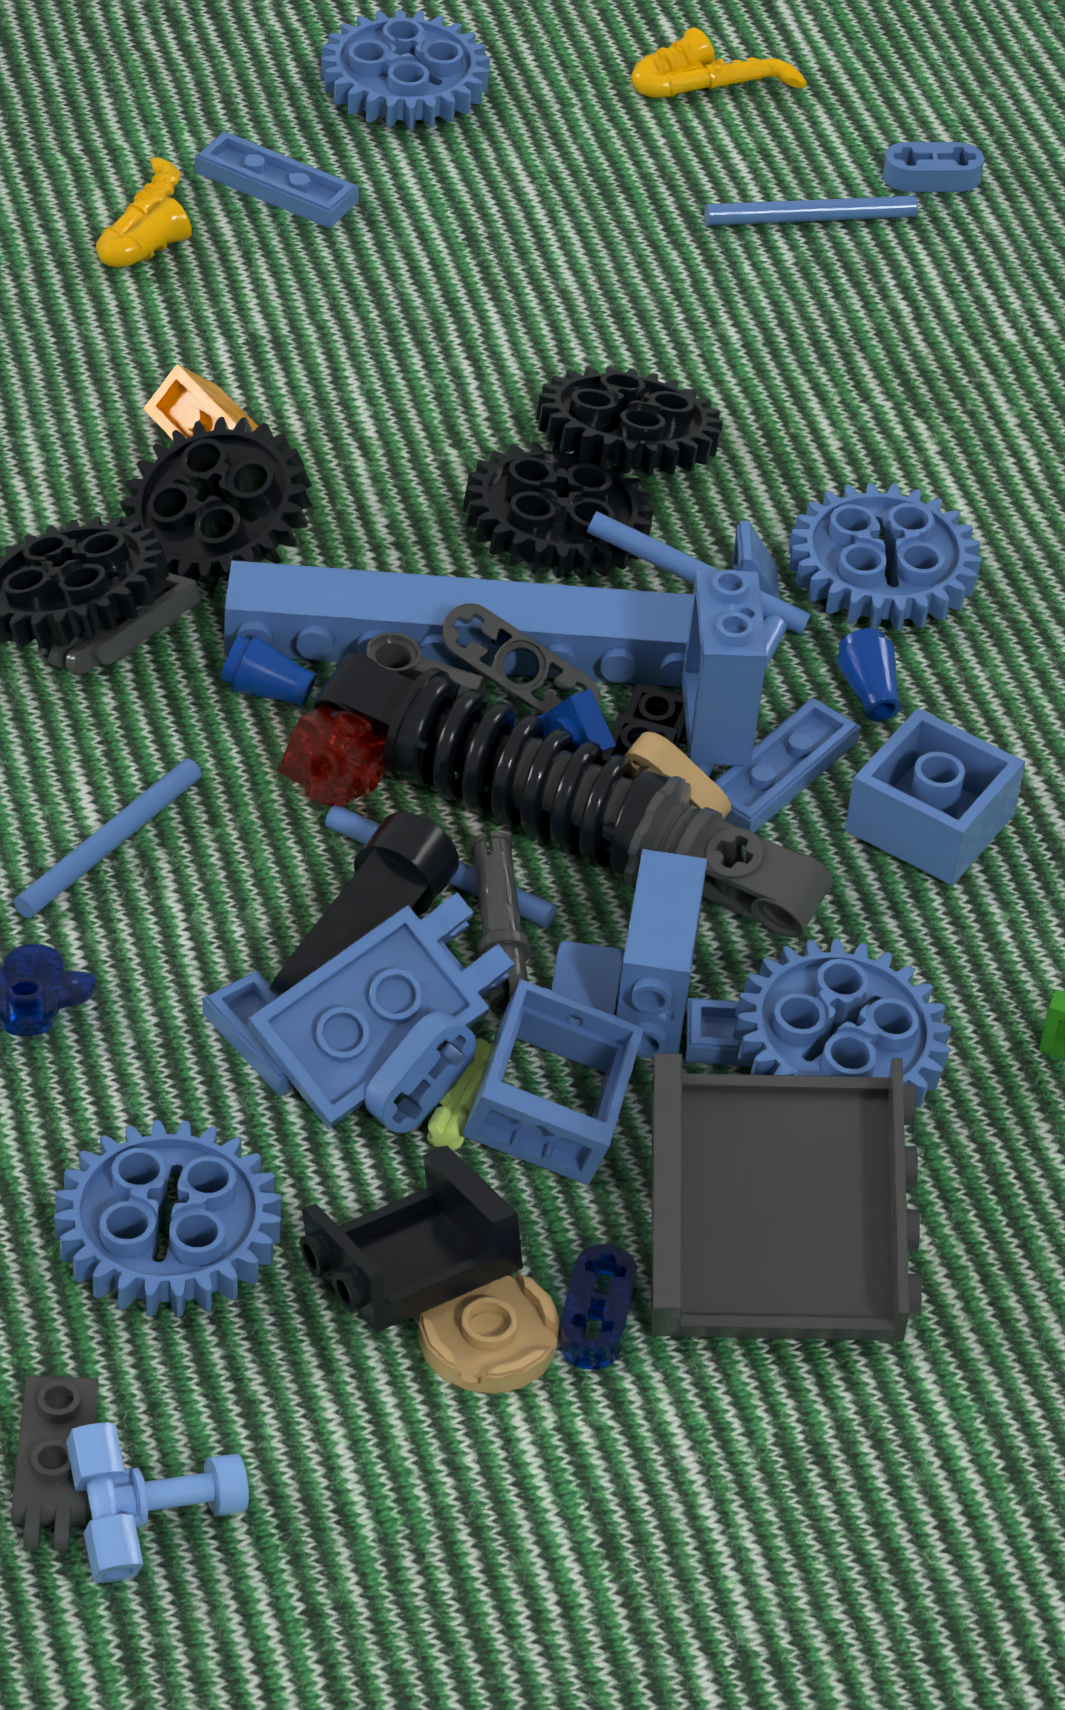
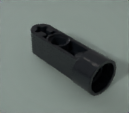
M396 812L387 816L356 855L354 860L355 875L284 964L269 990L279 997L407 905L417 916L428 911L459 868L457 850L447 834L430 820L414 813Z

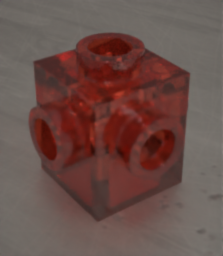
M324 705L299 718L277 772L304 786L305 793L313 800L328 806L336 804L342 807L363 795L369 796L379 784L386 764L380 760L386 738L371 731L372 725L363 717L347 711L337 712Z

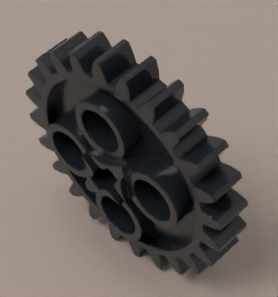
M585 367L584 375L568 370L566 371L565 378L553 376L551 384H543L536 413V420L539 421L538 430L547 432L546 441L561 442L559 451H578L579 461L582 462L594 458L600 460L599 465L603 469L616 464L620 465L624 473L629 474L633 468L642 469L644 473L653 476L654 468H660L664 472L674 475L676 466L693 471L695 463L708 464L709 456H716L723 420H719L720 410L710 408V399L696 398V389L680 390L678 389L679 381L672 380L663 383L658 381V374L655 373L645 378L638 376L635 369L630 368L627 373L617 372L612 367H607L605 373H599L590 367Z
M219 417L215 423L214 430L206 432L202 423L197 421L194 424L193 436L187 439L177 430L172 432L175 445L170 449L154 444L152 447L158 458L154 463L148 461L137 462L136 465L143 479H130L125 483L132 497L120 502L126 518L122 520L124 526L138 521L142 530L153 529L155 538H160L167 561L168 572L195 580L196 583L199 578H202L209 592H214L219 577L227 576L229 580L231 560L261 562L263 559H266L275 564L281 563L282 561L276 548L279 545L295 547L298 543L291 528H305L308 525L302 510L312 507L313 502L307 490L312 484L297 449H291L286 436L281 433L273 437L266 423L261 424L252 431L247 418L242 417L234 429L231 430L228 428L224 417Z
M535 441L531 444L530 452H525L520 447L512 444L509 447L508 456L494 450L491 452L490 462L479 460L476 472L469 473L462 511L467 513L466 527L476 528L474 539L477 542L491 541L490 554L510 553L509 565L515 566L524 560L530 562L532 574L539 573L543 567L552 568L554 576L558 579L562 578L565 569L573 570L576 576L580 579H585L588 568H592L602 576H607L610 564L623 570L627 566L628 557L638 560L639 557L586 533L596 511L648 536L650 535L654 507L648 506L649 492L639 491L641 480L639 478L623 479L624 472L621 470L620 465L603 469L600 468V460L594 458L581 462L578 460V451H574L572 454L559 451L561 443L555 442L552 451H544L541 445Z
M95 517L87 526H79L76 519L71 520L67 528L58 531L56 527L51 525L47 527L46 535L44 536L25 535L26 544L22 547H4L7 557L0 558V643L3 644L14 638L17 648H22L36 639L39 649H44L53 639L60 638L63 646H68L74 635L83 634L85 638L91 640L94 639L95 629L104 627L113 631L118 629L116 619L120 617L135 619L138 617L135 606L152 605L154 603L152 593L164 591L165 587L162 579L169 577L166 566L167 561L160 538H155L151 528L142 530L138 521L124 526L122 517H117L108 524L102 525L101 518Z

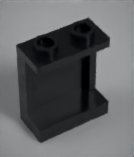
M447 1145L423 1155L427 1186L424 1190L339 1226L316 1203L302 1209L305 1236L300 1238L299 1245L305 1264L313 1275H322L335 1288L340 1302L347 1311L353 1312L356 1310L376 1333L523 1269L517 1212Z

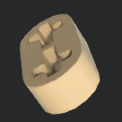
M644 732L624 755L632 762L631 778L633 780L642 770L650 767L670 777L679 776L685 779L686 783L691 785V806L699 809L705 807L712 808L722 814L723 820L732 810L731 802L723 790L667 738L657 733Z

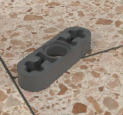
M473 603L462 604L451 610L445 618L442 640L449 654L538 714H545L562 702L558 696L549 690L546 691L544 701H540L531 695L544 684L549 667H553L561 672L553 681L555 685L567 692L573 690L576 685L584 691L591 688L598 706H600L599 689L589 676L485 607ZM473 618L479 619L483 623L480 631L481 635L493 644L497 641L498 633H502L510 638L498 649L492 667L481 662L488 655L489 650L480 644L472 641L466 648L457 644L459 632L454 628V625L458 621L469 624ZM525 650L536 657L539 664V672L531 682L517 684L506 677L503 670V662L511 652Z

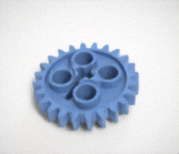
M402 9L397 10L395 18H388L383 12L376 11L375 21H370L360 15L357 16V27L343 23L341 24V34H329V44H323L321 80L324 81L325 93H334L333 103L335 105L348 103V114L350 115L365 111L366 122L370 123L380 116L386 118V127H392L397 120H404L409 129L414 128L416 120H423L428 126L435 127V117L440 116L449 122H453L455 111L469 114L471 103L480 104L482 102V93L488 90L490 57L485 56V44H475L476 34L474 32L461 34L462 24L455 23L448 27L444 26V16L440 15L432 21L424 20L425 15L423 11H418L413 18H406Z
M868 483L866 493L859 494L852 486L846 485L842 499L827 491L824 493L823 505L810 501L807 507V514H798L795 529H792L789 569L797 572L795 584L798 587L810 586L808 600L818 601L826 598V613L828 614L837 612L842 608L847 610L848 623H854L862 615L869 617L871 628L877 629L881 620L886 619L890 620L893 627L899 631L902 630L904 619L910 618L917 626L923 628L926 624L927 614L944 621L946 620L948 607L960 611L963 606L964 597H972L981 562V557L978 556L980 542L971 539L973 531L971 525H958L959 511L941 513L942 500L939 498L927 504L921 502V490L916 489L906 497L900 495L897 484H892L887 493H879L874 483ZM880 526L883 531L884 541L878 539ZM885 569L887 572H891L889 585L887 584Z
M839 939L833 940L830 952L822 953L813 940H807L803 957L786 946L782 949L779 963L765 958L762 961L759 975L749 974L744 993H740L735 1017L737 1020L733 1038L741 1041L738 1053L739 1060L754 1061L750 1075L889 1077L892 1058H902L903 1084H915L916 1107L919 1108L923 1105L927 1090L935 1091L941 1073L944 1071L950 1052L947 1042L951 1026L941 1023L945 1011L944 1004L928 1003L933 986L930 983L912 986L911 980L915 968L908 966L895 972L890 968L892 961L891 953L886 952L874 961L868 958L867 944L860 943L854 954L845 953Z
M154 1120L150 1136L142 1137L132 1125L126 1126V1142L119 1144L112 1138L104 1135L100 1137L101 1156L82 1150L79 1153L80 1170H65L64 1190L56 1191L55 1239L60 1240V1258L62 1262H73V1279L76 1282L93 1277V1296L98 1299L105 1296L112 1290L118 1291V1309L125 1310L138 1298L145 1300L147 1316L155 1314L160 1302H170L175 1315L181 1317L185 1310V1301L195 1299L206 1312L210 1311L212 1308V1293L218 1291L231 1300L237 1299L238 1279L255 1285L258 1282L259 1264L271 1265L273 1262V1244L280 1243L281 1194L274 1193V1174L261 1173V1156L258 1153L241 1158V1139L236 1137L222 1146L216 1144L217 1128L213 1126L208 1128L200 1138L191 1136L190 1123L184 1120L178 1127L176 1134H166L160 1120ZM174 1173H181L177 1184V1203L173 1206L171 1213L167 1255L164 1261L156 1262V1256L159 1251V1230H162L166 1217L167 1190L170 1177Z

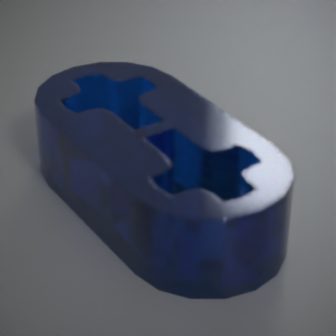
M598 1244L588 1247L579 1254L574 1265L561 1318L559 1349L566 1360L582 1369L598 1370L608 1367L617 1360L622 1350L634 1298L637 1265L633 1257L620 1247L609 1244ZM600 1274L613 1276L610 1280L607 1294L595 1292L596 1282ZM589 1319L601 1321V1329L596 1340L583 1337L586 1333Z

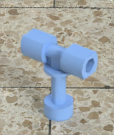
M94 1423L73 1428L66 1440L75 1491H87L92 1520L89 1521L84 1531L93 1583L115 1582L138 1575L143 1566V1559L136 1528L146 1526L148 1511L208 1503L214 1516L243 1513L248 1508L249 1487L244 1462L238 1453L208 1457L205 1461L204 1473L144 1481L138 1467L124 1469L115 1423Z

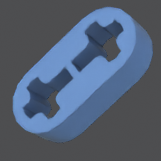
M961 142L896 143L886 151L883 180L891 188L905 192L970 191L977 188L980 184L984 155L977 147Z
M433 1012L424 1016L373 1076L365 1093L366 1109L374 1118L393 1132L405 1133L417 1128L434 1110L471 1063L476 1050L475 1035L467 1026L447 1012ZM446 1040L445 1047L440 1052L436 1049L439 1044ZM403 1092L405 1094L403 1099L396 1105L394 1100Z

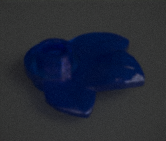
M33 943L16 947L6 955L3 966H0L1 1028L5 1032L16 1036H35L48 1031L52 1027L54 1017L58 1014L59 1009L83 1004L94 994L96 976L88 972L64 971L63 958L57 950L49 946Z

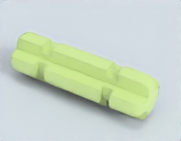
M482 1038L476 1039V1050L471 1063L441 1099L440 1103L442 1106L435 1109L428 1123L429 1132L427 1134V1140L434 1147L447 1145L452 1151L461 1147L465 1139L462 1135L493 1043H488Z

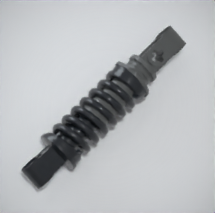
M348 653L312 703L316 715L333 730L347 736H354L382 749L383 769L388 776L396 780L405 779L423 788L435 786L440 796L451 801L464 799L470 810L481 815L493 812L498 823L509 828L522 826L527 836L535 840L545 841L551 839L556 849L568 855L580 852L587 864L596 868L611 866L614 871L613 873L634 889H636L642 849L707 858L703 897L716 902L724 908L732 909L756 920L779 935L797 938L802 935L833 884L830 872L816 859L801 852L790 851L757 836L750 830L728 823L723 820L720 812L712 808L705 807L699 809L691 806V785L686 783L685 779L679 776L670 777L649 767L642 770L632 780V762L628 757L616 754L608 759L604 766H601L603 754L599 744L586 741L572 753L573 735L570 731L561 727L551 731L543 740L544 722L541 718L532 714L526 715L515 725V709L512 705L503 701L497 702L486 712V696L483 692L474 688L463 692L457 699L461 684L455 682L446 671L439 668H430L413 681L382 667L365 655ZM454 772L460 774L461 776L455 779ZM484 786L490 788L489 790L484 792ZM743 846L746 847V855L743 854ZM725 883L728 884V891L725 890Z

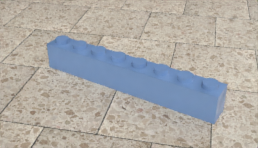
M231 560L225 603L224 654H229L234 641L239 635L251 640L257 635L290 659L341 662L348 653H359L366 656L368 642L373 637L382 633L394 632L412 638L419 645L422 657L464 671L475 672L451 656L442 640L443 623L449 612L459 605L473 603L485 607L589 676L593 681L626 684L639 683L642 685L682 688V672L693 595ZM473 618L469 624L458 621L454 625V628L459 632L457 644L463 648H466L472 641L480 644L489 650L488 655L481 662L492 667L498 649L510 638L502 633H498L497 641L493 644L481 635L480 631L483 623L479 619ZM516 650L508 654L504 659L503 670L505 675L536 677L539 672V664L532 653L525 650ZM549 667L547 678H556L561 672L553 667Z

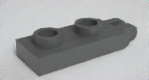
M169 573V577L162 579L165 587L164 591L152 593L154 600L152 605L135 606L138 617L135 619L124 617L116 619L118 629L114 631L104 627L95 629L94 639L91 640L85 638L83 634L74 635L71 643L68 646H63L59 638L49 653L51 664L77 674H85L99 663L109 665L117 659L133 653L137 645L160 629L177 622L180 615L201 601L196 581Z
M26 1375L11 1512L12 1525H25L24 1550L39 1551L42 1526H55L54 1551L69 1552L72 1527H87L88 1494L87 1491H75L66 1440L73 1428L96 1423L99 1400L98 1378Z

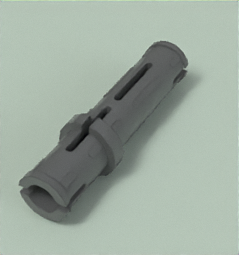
M491 831L493 854L487 850L484 833L479 834L472 840L471 850L474 855L484 936L478 943L479 957L499 943L515 964L507 972L510 975L509 979L490 992L491 1010L499 1015H503L510 1001L509 993L511 996L513 995L520 979L528 982L525 962L530 957L531 951L528 937L521 932L511 851L512 839L503 832Z

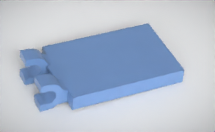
M458 892L421 920L407 905L248 1018V1028L328 1130L365 1104L366 1089L373 1076L424 1016L433 1012L444 1011L453 1015L470 1028L487 1016L490 1009L481 996L490 993L509 979L510 975L507 972L515 964L499 943L465 969L445 945V943L453 940L468 929L469 924L467 920L474 913ZM443 1040L436 1050L438 1051L443 1048L447 1041Z

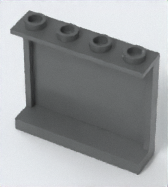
M654 1053L652 1080L651 1336L904 1341L909 1316H920L922 1283L921 1274L908 1273V1251L918 1252L920 1217L919 1210L907 1209L906 1188H916L918 1152L917 1146H905L904 1125L915 1124L916 1088L915 1084H903L902 1058H892L889 1077L682 1073V1054Z

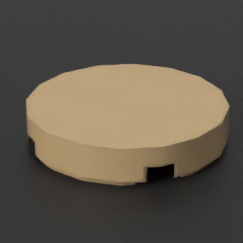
M517 1273V1279L507 1275L421 1313L418 1342L426 1363L443 1380L467 1391L498 1394L523 1388L544 1374L556 1356L560 1318L551 1296L533 1279Z

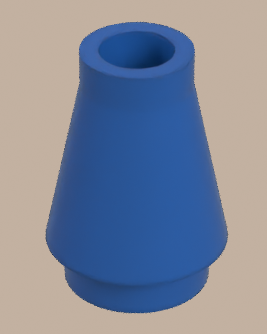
M874 628L860 629L848 634L841 640L838 647L839 654L836 659L838 668L862 704L866 717L869 720L882 721L892 718L901 709L897 690L895 647L893 642L885 638L882 631Z
M239 635L226 658L221 673V680L233 685L232 691L236 693L290 702L304 707L313 689L317 674L303 668L257 635L252 640Z

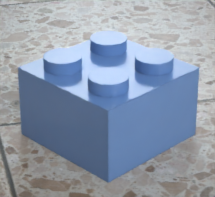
M917 708L854 776L845 831L953 886L1015 815L1026 761Z

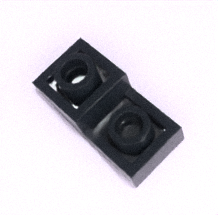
M637 683L625 713L618 714L611 731L616 746L603 754L601 766H604L607 760L616 754L625 755L644 732L657 733L667 738L679 748L686 734L683 695Z

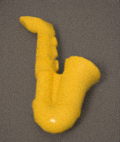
M695 27L685 30L683 37L673 42L670 47L658 48L654 54L644 56L643 59L636 63L631 74L634 89L639 94L650 98L675 97L676 94L704 88L714 89L718 86L724 89L728 88L729 84L738 83V85H743L745 81L749 80L760 82L762 78L769 76L776 77L781 82L795 88H805L807 85L805 78L792 64L780 59L767 58L760 60L750 57L746 61L733 60L731 63H725L723 58L715 61V51L709 38Z
M152 157L150 159L154 173L152 183H147L142 191L135 195L134 202L130 203L125 213L112 226L107 227L96 242V252L103 264L116 268L131 266L143 260H150L154 256V251H163L166 249L167 244L186 241L191 237L192 228L188 215L174 198L168 197L174 194V187L181 177V172L173 163L159 157Z

